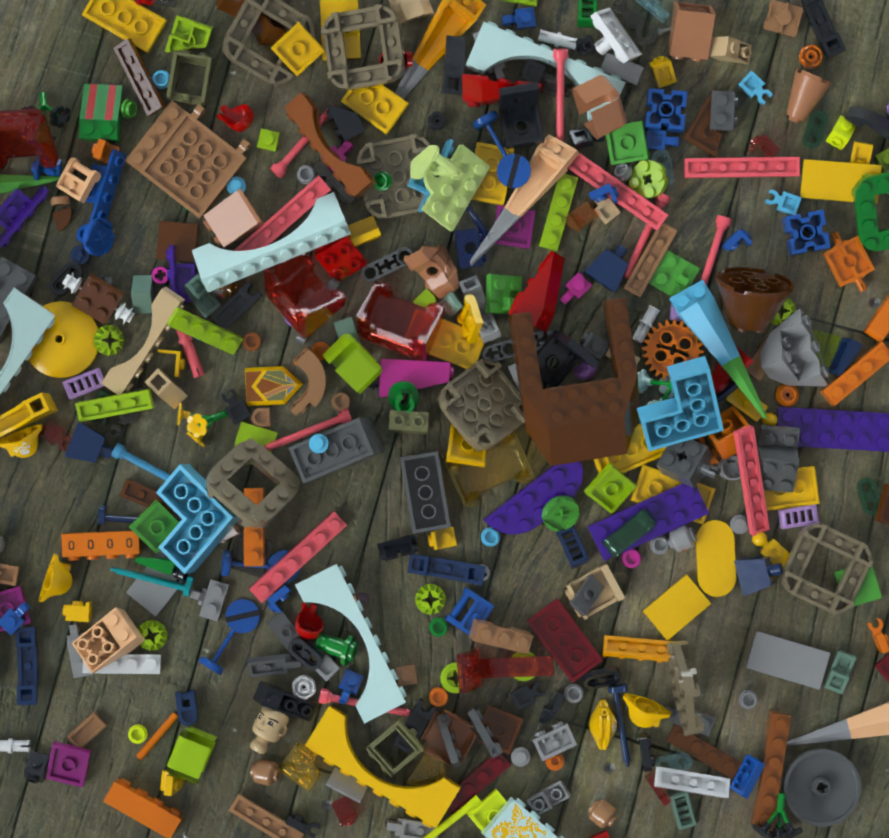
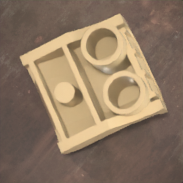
M388 0L392 11L399 20L400 26L414 19L434 14L429 0Z

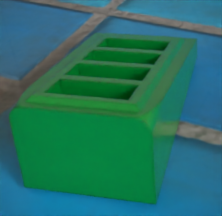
M578 0L577 27L595 28L593 19L590 16L597 12L598 0ZM582 2H594V4H582ZM582 10H593V12H582Z
M141 556L135 559V563L167 575H172L176 567L170 559Z

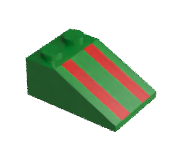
M84 84L79 117L78 138L81 141L98 142V139H102L110 143H121L122 114L120 106L123 98V85Z

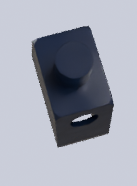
M619 244L613 253L605 249L586 269L584 274L615 293L628 266V263L622 260L628 250Z
M78 421L65 457L96 463L98 455L110 459L113 448L103 445L105 436Z
M768 556L741 557L734 561L743 596L776 583L775 576L783 574L782 564L771 565Z

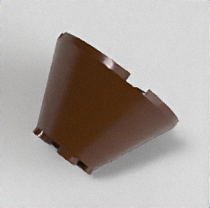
M731 267L723 269L721 274L720 272L716 274V282L729 323L737 327L736 331L741 333H747L748 330L765 333L766 328L794 289V284L790 279L778 273H775V276L765 274L764 269Z

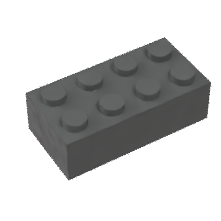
M4 257L0 259L1 344L11 328L10 317L3 302L14 287L29 297L40 278Z
M438 451L400 457L412 533L451 528Z

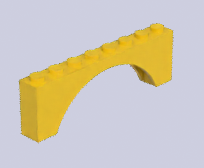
M39 393L0 415V438L57 412L58 409L51 394Z
M333 705L327 708L305 744L308 747V752L315 756L319 754L325 758L323 761L330 766H338L341 768L340 772L348 777L352 775L357 778L356 782L364 787L368 785L373 788V793L379 797L384 795L390 799L389 803L397 808L399 806L406 809L405 813L413 818L417 816L422 819V824L428 828H432V826L436 828L461 788L459 784L446 776L421 786L396 785L377 777L361 763L351 746L347 731V714Z

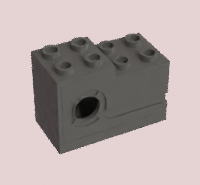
M371 416L356 418L321 433L329 441L328 449L323 453H314L310 449V439L289 447L303 484L317 481L385 452Z

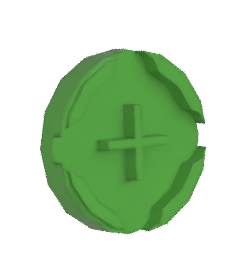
M566 495L557 496L546 503L543 508V522L552 531L567 530L577 522L580 514L579 506L572 497Z

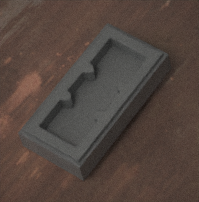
M592 574L588 575L569 604L581 616H585L605 587Z
M283 611L267 623L287 649L292 639L301 637L297 634L295 626Z

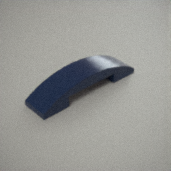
M411 554L407 572L483 585L486 566Z
M19 628L15 632L18 652L17 705H37L39 668L36 628Z

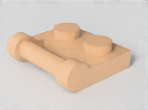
M72 157L62 172L56 187L79 202L85 203L94 184L100 180L101 174L96 170L89 169L81 164L80 160ZM74 170H78L86 175V180L84 181L73 174Z

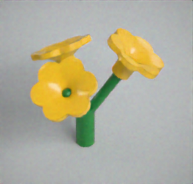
M179 403L177 425H180L183 418L187 419V430L189 432L186 434L205 448L206 446L203 444L202 438L207 433V429L213 422L227 417L228 414L226 410L213 415L193 414L190 411H184L182 403Z

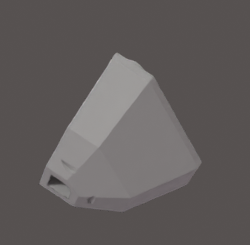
M798 309L769 334L760 352L761 368L769 378L786 385L827 386L828 377L830 376L829 370L821 356L820 346L813 334L810 318L801 309Z

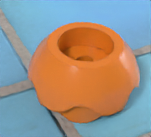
M816 45L804 46L799 54L800 63L808 69L818 67L823 59V52Z
M781 384L776 389L775 399L782 406L789 407L798 401L799 391L796 386Z

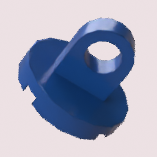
M103 218L92 219L88 224L81 226L76 235L78 241L83 243L88 254L98 257L108 253L114 242L113 226L109 220Z

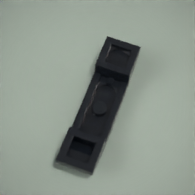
M801 0L810 26L827 58L846 51L839 33L835 31L823 1Z
M850 107L845 116L846 120L859 129L866 124L889 140V120L871 110Z

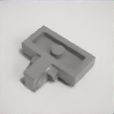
M210 579L208 589L203 588L202 592L194 589L191 591L190 598L199 600L198 605L202 606L199 616L218 622L230 584Z

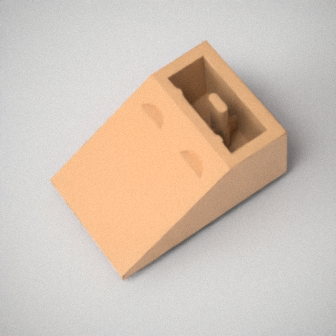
M115 607L73 641L72 645L93 674L130 653L145 639L126 611Z

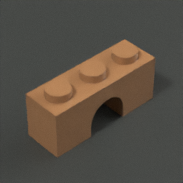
M474 618L469 637L475 642L525 654L529 653L533 635L529 631L514 627L504 628Z

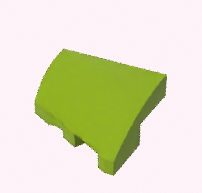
M177 15L165 52L207 47L214 27Z

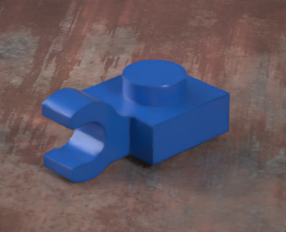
M534 7L515 9V15L502 16L503 26L516 24L517 30L536 27Z
M647 129L648 150L664 151L665 145L678 147L679 137H666V131Z
M24 602L16 611L10 608L0 619V626L10 635H13L26 621L22 616L31 607Z
M346 669L338 687L343 689L339 699L340 703L346 705L350 693L357 694L364 677L363 675Z

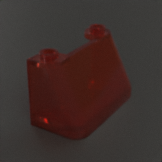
M36 108L0 111V170L6 167L9 158L40 156L39 162L44 168H55L58 162V154L43 112Z
M306 253L264 270V285L268 299L304 339L311 336L343 308L346 301L345 294L338 289L330 291L314 274V260Z
M375 281L355 316L357 334L369 342L413 359L425 361L444 318L445 307L439 303H430L427 308L393 296L390 285Z

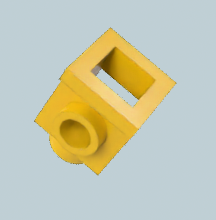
M72 601V604H64L63 616H66L65 621L90 622L92 620L93 601L86 602V605H83L84 601Z

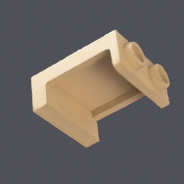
M606 563L566 584L567 590H565V593L570 601L588 575L592 574L605 587L588 613L582 616L584 620L616 601L619 602L625 599Z

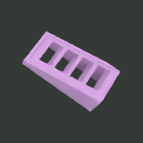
M97 368L62 383L68 398L73 400L104 387L101 384L104 376L101 369ZM94 374H96L97 379L99 381L98 385H96L94 378L92 376ZM86 377L89 378L90 383L92 385V387L90 388L86 382ZM79 380H81L85 390H81L78 383ZM74 383L77 393L73 392L70 384Z
M816 504L778 510L781 529L819 523ZM809 509L812 510L813 520L810 521L808 515ZM804 510L805 521L802 522L801 511ZM793 512H797L798 522L796 523ZM786 513L790 515V524L787 523Z

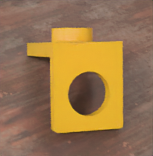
M158 349L157 352L176 354L174 377L181 378V370L185 369V359H182L183 352Z

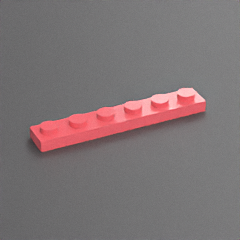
M581 153L568 167L570 171L596 189L610 183L611 187L615 186L619 197H617L618 204L656 231L660 229L669 216Z
M800 157L684 158V178L800 176Z
M318 175L234 251L253 250L272 244L314 207L316 199L327 195L332 190Z
M748 425L733 432L749 533L755 536L759 532L770 530L755 430L753 426Z
M333 510L249 587V590L263 603L340 533L347 524Z

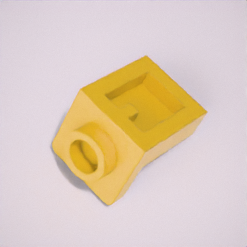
M658 56L652 62H649L659 89L677 82L669 58Z
M454 527L433 530L431 535H428L430 547L434 546V550L457 546Z

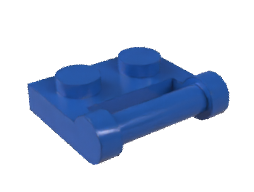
M465 587L462 591L464 592L450 615L447 614L445 620L469 635L474 618L486 620L494 605ZM471 597L475 601L460 622L456 618Z

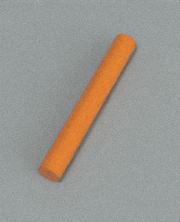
M173 712L137 753L136 757L142 760L178 719V714Z

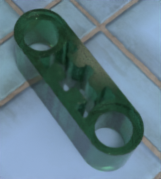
M643 508L608 535L601 543L614 558L655 527L657 522L647 509Z

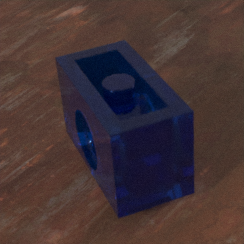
M477 227L455 231L460 270L483 267V262H486L485 254L472 266L470 264V260L480 247V243L483 242L482 231L478 232ZM474 244L476 251L472 254L467 253L465 250L466 245Z

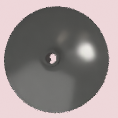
M817 748L800 754L790 763L783 779V793L786 794L785 801L789 809L800 820L813 826L826 827L838 824L852 814L860 799L861 782L856 768L845 756L831 749ZM822 782V788L818 789L817 786Z

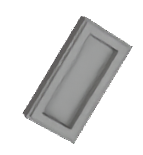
M336 767L326 783V786L358 803L361 802L368 788V785L366 787L356 782L357 778L351 775L350 777L344 775Z

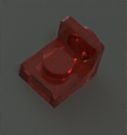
M765 134L761 137L757 135L749 143L751 147L748 149L752 152L760 145V150L766 156L770 155L771 157H774L780 151Z
M344 796L331 803L339 819L340 826L346 825L348 827L357 822L356 819L359 814L349 797Z

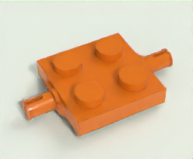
M838 231L830 234L836 245L823 253V256L839 287L855 282L860 292L866 290L867 287L862 278L875 270L858 236L842 241Z

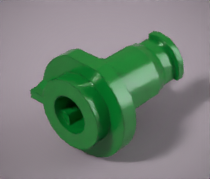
M398 381L390 387L388 400L390 405L398 412L407 411L410 413L418 403L419 392L413 383ZM402 393L407 394V399L402 400Z
M322 633L317 638L315 648L339 657L341 664L346 666L349 662H355L358 642H356V637L353 635H349L347 639H342Z

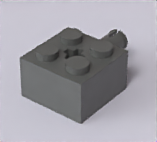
M693 440L667 446L656 465L661 474L692 488L696 487L702 474L716 480L718 478L716 474L720 475L721 473L720 468L709 464L713 455L708 446Z

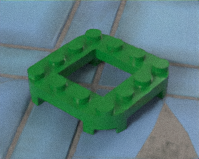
M889 172L873 175L869 173L864 174L857 181L854 188H852L857 223L856 235L861 243L868 250L872 251L889 249V228L878 230L874 195L889 193Z

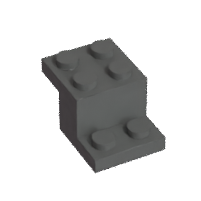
M761 425L757 449L764 490L794 491L799 465L797 446L800 428Z

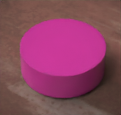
M630 549L622 553L621 560L626 567L635 568L641 562V555L637 550Z

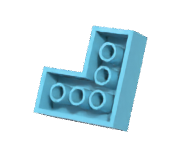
M705 356L667 366L674 398L637 408L648 451L724 431L710 368Z
M180 464L156 492L182 518L158 548L184 574L195 572L240 519L215 496L211 499L207 495L208 490L205 479L190 464Z

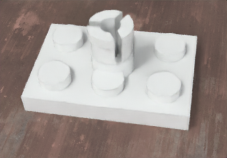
M611 8L597 11L590 16L593 19L595 28L604 35L594 43L596 50L601 55H605L613 48L615 57L623 64L633 61L642 55Z

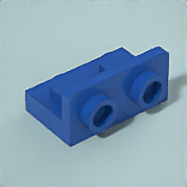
M746 754L729 788L748 799L765 764L760 759Z

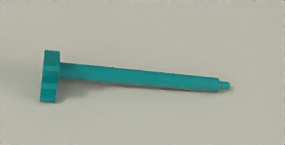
M111 567L110 571H114L116 574L183 591V596L187 597L190 596L194 583V577L190 576L187 577L186 584L184 585L119 567Z

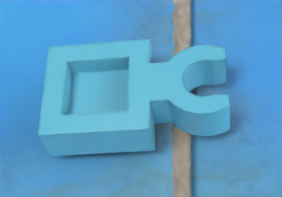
M752 70L737 85L750 98L756 95L761 105L766 103L762 99V95L765 94L769 98L773 95L771 91L762 88L765 83Z
M775 190L768 191L769 194L774 196V200L766 199V204H777V211L788 215H796L801 197L785 191L782 192L781 196Z

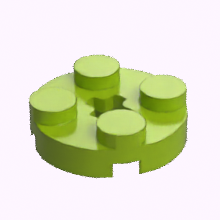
M642 160L633 168L629 186L645 199L658 197L665 191L668 184V178H666L665 173L666 169L657 161ZM651 175L652 183H646V176Z

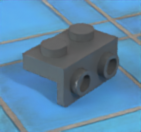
M711 91L709 130L731 133L733 128L737 127V116H734V109L738 107V97H735V92Z

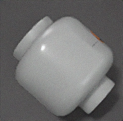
M687 525L670 531V537L667 538L670 548H674L679 553L693 548L697 541L695 531Z

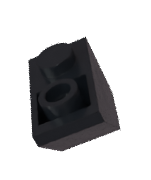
M332 104L327 105L328 110L325 112L330 122L334 120L337 126L334 130L339 139L343 137L344 141H347L365 131L356 112Z

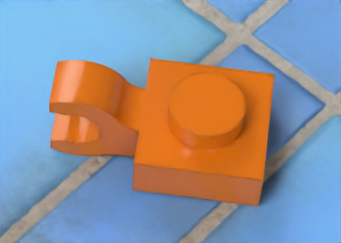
M877 618V627L874 628L871 622H867V626L872 632L879 652L884 654L889 652V639L886 634L883 635L881 633L883 621Z

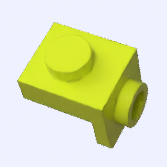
M840 115L826 142L842 150L850 140L856 126Z

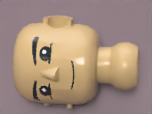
M265 706L262 707L257 718L254 720L252 731L257 736L251 741L250 748L260 754H265L268 750L269 742L275 743L287 733L288 715Z

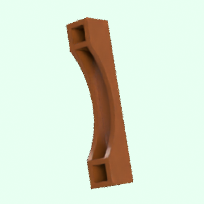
M298 94L284 107L288 112L286 113L287 117L293 123L296 122L299 126L298 131L302 136H307L311 141L309 144L312 149L322 155L321 160L323 163L333 169L334 177L339 182L342 181L346 186L344 189L351 197L360 198L377 183L366 168L346 162L329 147L320 128L319 109L307 94Z
M768 711L763 756L765 766L760 776L753 804L751 825L762 826L765 821L769 820L777 807L791 716L788 713ZM774 820L770 824L771 828L769 831H773Z

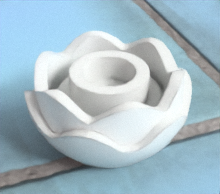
M307 675L297 677L292 683L293 694L304 700L310 698L316 691L315 681Z

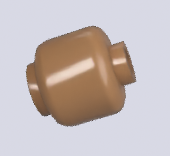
M259 759L253 763L250 775L255 783L271 786L275 781L279 780L280 770H278L276 762Z
M604 799L596 800L588 810L590 813L589 819L600 828H605L607 825L611 827L617 819L614 816L616 808Z

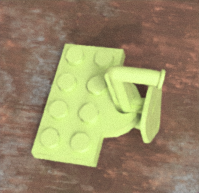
M429 145L411 161L410 177L412 179L424 177L425 186L431 193L421 210L447 230L453 231L490 166L464 145H458L451 159L439 154L440 148L437 145Z

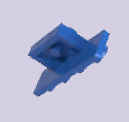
M112 149L106 167L92 163L91 170L98 171L101 174V178L94 184L85 201L95 204L90 221L94 218L107 220L126 159V154Z

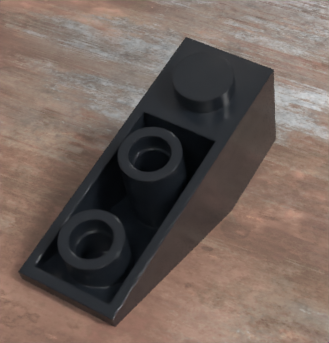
M446 35L441 93L462 95L466 37Z
M260 681L253 697L262 706L309 722L317 706V703L299 698L289 691Z

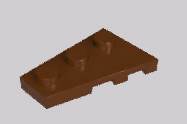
M710 93L683 139L712 157L717 158L722 131L709 130Z

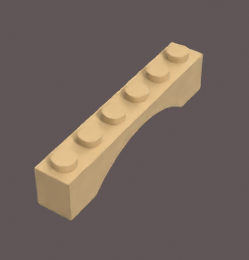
M168 287L160 290L151 304L152 325L144 346L130 360L113 366L101 384L117 395L129 393L134 387L132 382L135 377L139 378L144 371L142 366L145 362L148 363L154 355L152 351L155 346L159 347L164 340V337H162L164 332L171 329L167 321L176 307L184 309L182 305L185 301L184 298Z

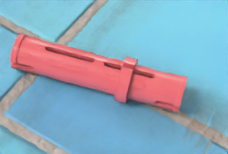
M176 330L179 337L178 343L182 345L193 378L204 375L205 372L192 342L194 340L193 337Z

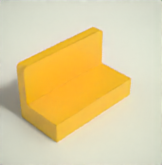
M374 216L348 225L351 241L356 247L382 237Z

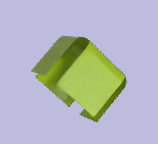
M349 333L343 334L322 354L328 364L332 363L337 368L335 371L359 394L382 373V367L376 359Z
M192 726L185 727L178 736L166 767L167 772L197 785L200 781L201 772L205 771L217 736Z

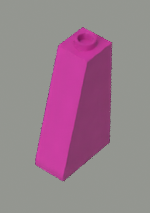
M381 359L382 373L380 374L379 397H388L390 387L398 381H409L417 389L448 383L449 378H453L454 367H450L449 362Z

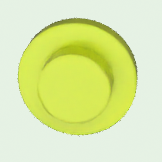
M140 724L132 726L128 732L129 739L135 744L143 743L148 736L147 729Z

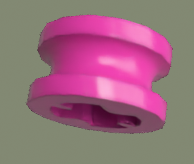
M164 267L155 268L152 272L153 281L158 284L167 283L169 281L167 279V269ZM160 270H163L162 273H166L162 281H159V278L156 279V275L159 274Z

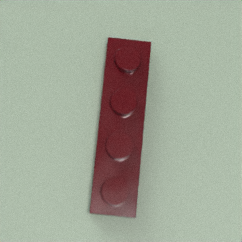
M503 754L495 758L490 756L458 783L461 788L448 808L451 814H454L511 766Z

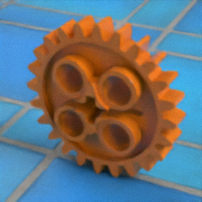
M676 319L673 320L672 324H669L668 320H666L665 326L659 322V329L652 327L653 334H646L649 340H643L647 347L641 348L642 351L646 352V354L642 355V358H648L644 365H651L649 372L655 370V377L662 374V380L666 376L669 377L667 366L674 365L675 358L688 361L699 358L698 355L704 354L703 350H699L703 343L697 342L699 339L694 336V333L689 330L688 326L683 327V321L677 325ZM663 334H669L672 338V341L670 343H664L661 339V336ZM687 340L690 343V348L682 349L680 341ZM659 344L669 349H671V347L674 346L676 351L689 354V357H685L679 353H674L673 355H670L669 350L656 347V345ZM663 352L666 359L662 362L658 361L655 354Z

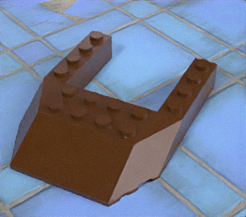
M626 297L603 301L614 378L542 389L531 312L508 316L526 432L533 439L550 466L627 454L639 416L637 408H639V392Z

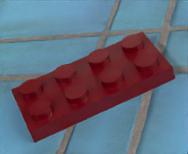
M558 598L526 620L572 683L603 661Z

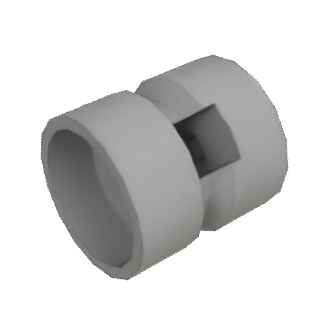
M731 456L724 461L720 459L717 468L721 469L720 476L726 480H738L741 478L737 456Z

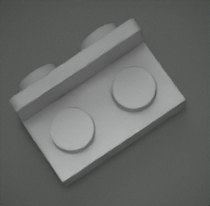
M561 721L552 725L553 729L546 732L544 729L534 734L535 738L532 740L542 761L577 745L567 723L563 724Z

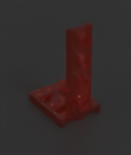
M470 649L456 654L459 693H468L482 687L481 678L554 675L553 656L479 658V649Z

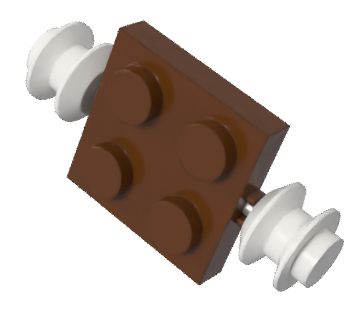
M74 273L66 275L62 282L65 285L63 289L70 288L71 294L77 290L79 292L72 304L73 307L104 325L113 312L115 313V320L121 318L123 319V324L131 321L135 314L132 312L133 308L127 309L126 303L121 304L120 307L118 306L124 292L92 273L84 285H81V277L78 279L74 278Z

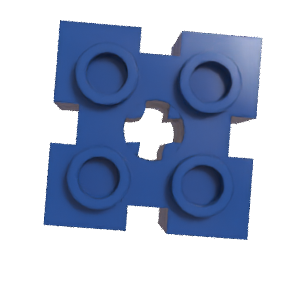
M649 88L646 93L645 107H649L650 111L645 113V130H660L661 127H667L666 132L682 133L685 125V114H681V110H684L686 107L687 91L672 90L667 95L664 94V89ZM663 107H667V110L670 111L667 115L661 112Z
M824 210L808 212L804 215L805 218H801V214L782 218L784 234L789 233L790 239L786 241L788 256L804 254L808 252L807 248H811V252L830 248L828 232L823 233L822 227L826 225ZM804 229L810 233L807 238L802 234Z

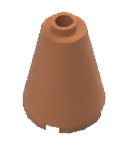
M797 68L786 113L789 115L788 120L798 124L800 121L804 122L830 88L832 82Z

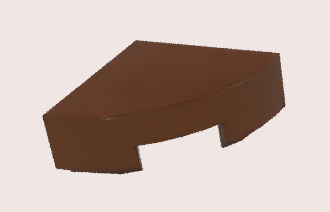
M71 207L52 213L59 232L66 229L73 215Z

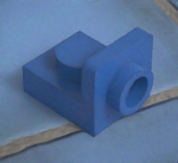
M38 155L37 161H33L31 167L34 180H39L41 172L50 176L60 177L62 173L61 160Z
M610 183L588 193L592 202L596 200L599 203L607 199L606 195L610 194L614 204L618 203V191L615 186L611 187Z
M739 229L721 245V248L725 252L730 249L734 251L741 244L739 240L748 247L753 243L750 240L752 237L747 231Z
M287 584L267 598L269 601L267 605L273 613L277 612L280 614L283 611L277 601L283 602L290 596L288 592L291 589Z

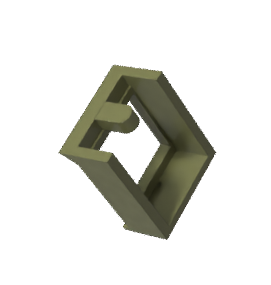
M187 50L174 51L166 95L167 99L173 102L191 105L200 104L207 107V97L214 64L212 57L206 53L194 55ZM180 63L206 67L201 96L175 92Z
M390 410V432L428 435V412L411 411L408 413L407 411L398 412Z
M404 715L380 733L366 747L368 755L373 760H376L380 764L381 770L390 777L425 750L428 745L426 741L422 744L415 737L417 731L414 728L409 730L403 723ZM396 729L414 751L394 767L376 745Z

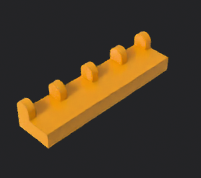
M604 635L602 658L610 656L619 657V659H638V661L654 660L657 663L662 661L668 662L671 654H668L666 643L674 641Z

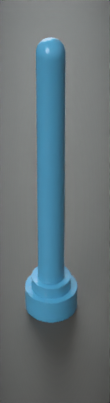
M120 443L116 444L111 453L112 457L116 459L124 458L165 481L170 476L167 472L127 452L125 446Z

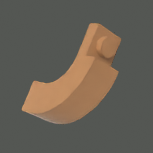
M308 345L294 358L295 363L308 376L306 390L290 406L291 412L296 416L299 413H304L308 409L309 403L316 407L323 397L326 386V376L322 362Z

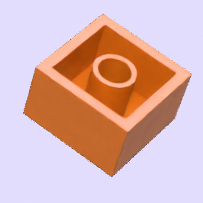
M734 405L720 413L724 431L706 435L707 440L723 461L737 453L733 431L749 425Z

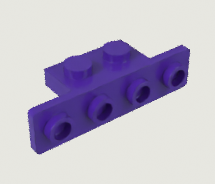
M44 185L41 186L31 199L15 188L0 206V225L6 229L0 235V249L2 246L6 247L11 241L13 233L18 232L23 227V221L34 214L38 203L46 200L49 190Z
M169 245V249H166V259L170 261V268H167V279L171 281L169 289L184 298V302H192L184 285L196 276V263L176 264V245Z

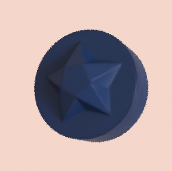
M78 245L71 250L70 257L73 262L84 265L90 260V254H88L84 246Z

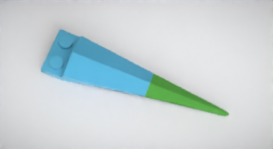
M701 280L670 297L669 301L678 316L728 373L760 415L766 419V413L715 298L705 282Z

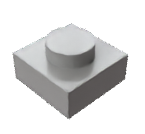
M326 654L323 657L322 665L315 671L327 681L340 669V666Z

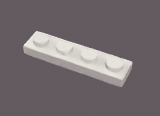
M126 654L95 673L160 674L161 654ZM83 661L82 673H91Z
M656 767L654 786L729 798L730 779Z

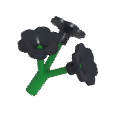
M41 92L39 93L40 105L37 108L33 105L22 107L20 120L28 128L39 127L42 123L40 135L33 136L32 141L54 142L56 137L49 136L48 128H46V110L51 112L50 124L61 128L64 126V123L70 120V109L62 105L57 106L56 109L51 108L47 104L46 93Z
M778 793L777 809L767 822L765 821L762 826L752 825V828L762 837L793 838L803 832L801 827L793 828L792 823L788 821L784 811L786 794ZM778 815V825H776V828H773V831H768L771 828L770 824ZM782 817L785 822L784 827L782 825Z

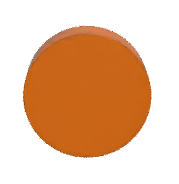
M435 687L429 693V700L432 705L441 707L447 703L448 693L442 687Z

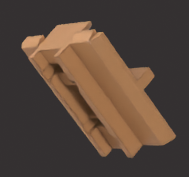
M771 0L763 26L764 29L791 37L797 36L803 8L791 5L788 2L783 3Z

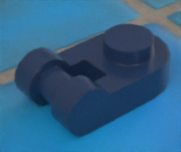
M189 690L188 693L175 692L179 721L185 726L193 725L198 719L195 690ZM189 700L190 706H183V701Z

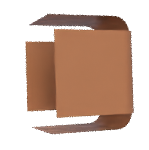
M599 75L573 88L572 92L579 115L605 102H611L591 112L592 120L584 123L596 139L626 124L627 120L620 94L604 75Z
M443 709L441 713L434 712L420 742L422 739H425L428 743L423 752L452 767L436 716L445 713L449 715L452 721L450 731H454L457 739L454 745L456 749H460L463 758L461 764L476 738V733L470 729V727H473L471 722Z

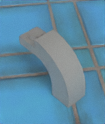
M475 275L460 281L459 285L464 298L468 294L476 298L483 320L479 333L483 343L501 337L500 330L492 313H485L486 298L477 276Z

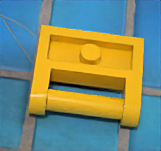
M468 294L463 300L464 306L458 314L457 321L463 326L462 333L467 338L468 344H473L477 341L483 320L476 298Z

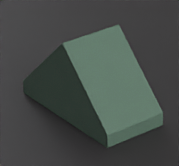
M133 275L131 297L135 314L152 313L151 304L154 301L152 275Z

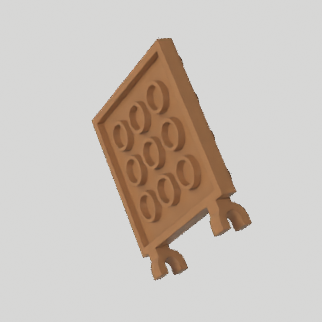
M200 104L196 106L191 115L187 111L183 114L139 171L199 219L203 217L245 163L247 158L243 154L252 146L243 139L237 149H234L199 122L198 119L207 111Z

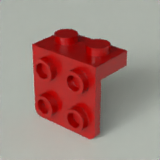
M350 235L314 249L316 259L331 277L339 281L367 264L366 259L351 241Z

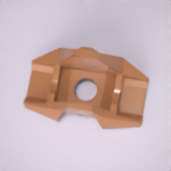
M440 244L437 247L422 246L420 250L409 256H404V261L409 269L421 275L425 280V287L438 299L459 288L457 268L444 245ZM435 267L438 269V272L431 274L428 268Z

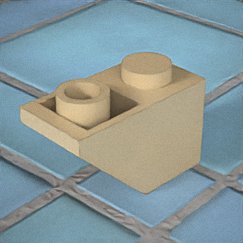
M729 36L712 37L709 57L720 61L749 64L752 45Z
M158 368L145 381L173 409H176L179 403H182L188 397L162 369Z

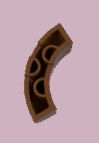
M216 0L217 9L236 17L245 0ZM263 13L260 14L251 30L259 45L274 44L287 33L283 25Z

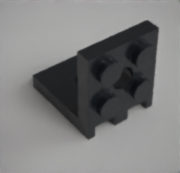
M537 82L499 88L498 110L506 149L544 143L537 107L539 92ZM523 123L527 126V129L520 131L516 126Z
M556 329L537 351L540 377L551 387H558L579 360L593 368L599 363L573 338ZM552 358L557 359V364L554 367L549 366V361Z

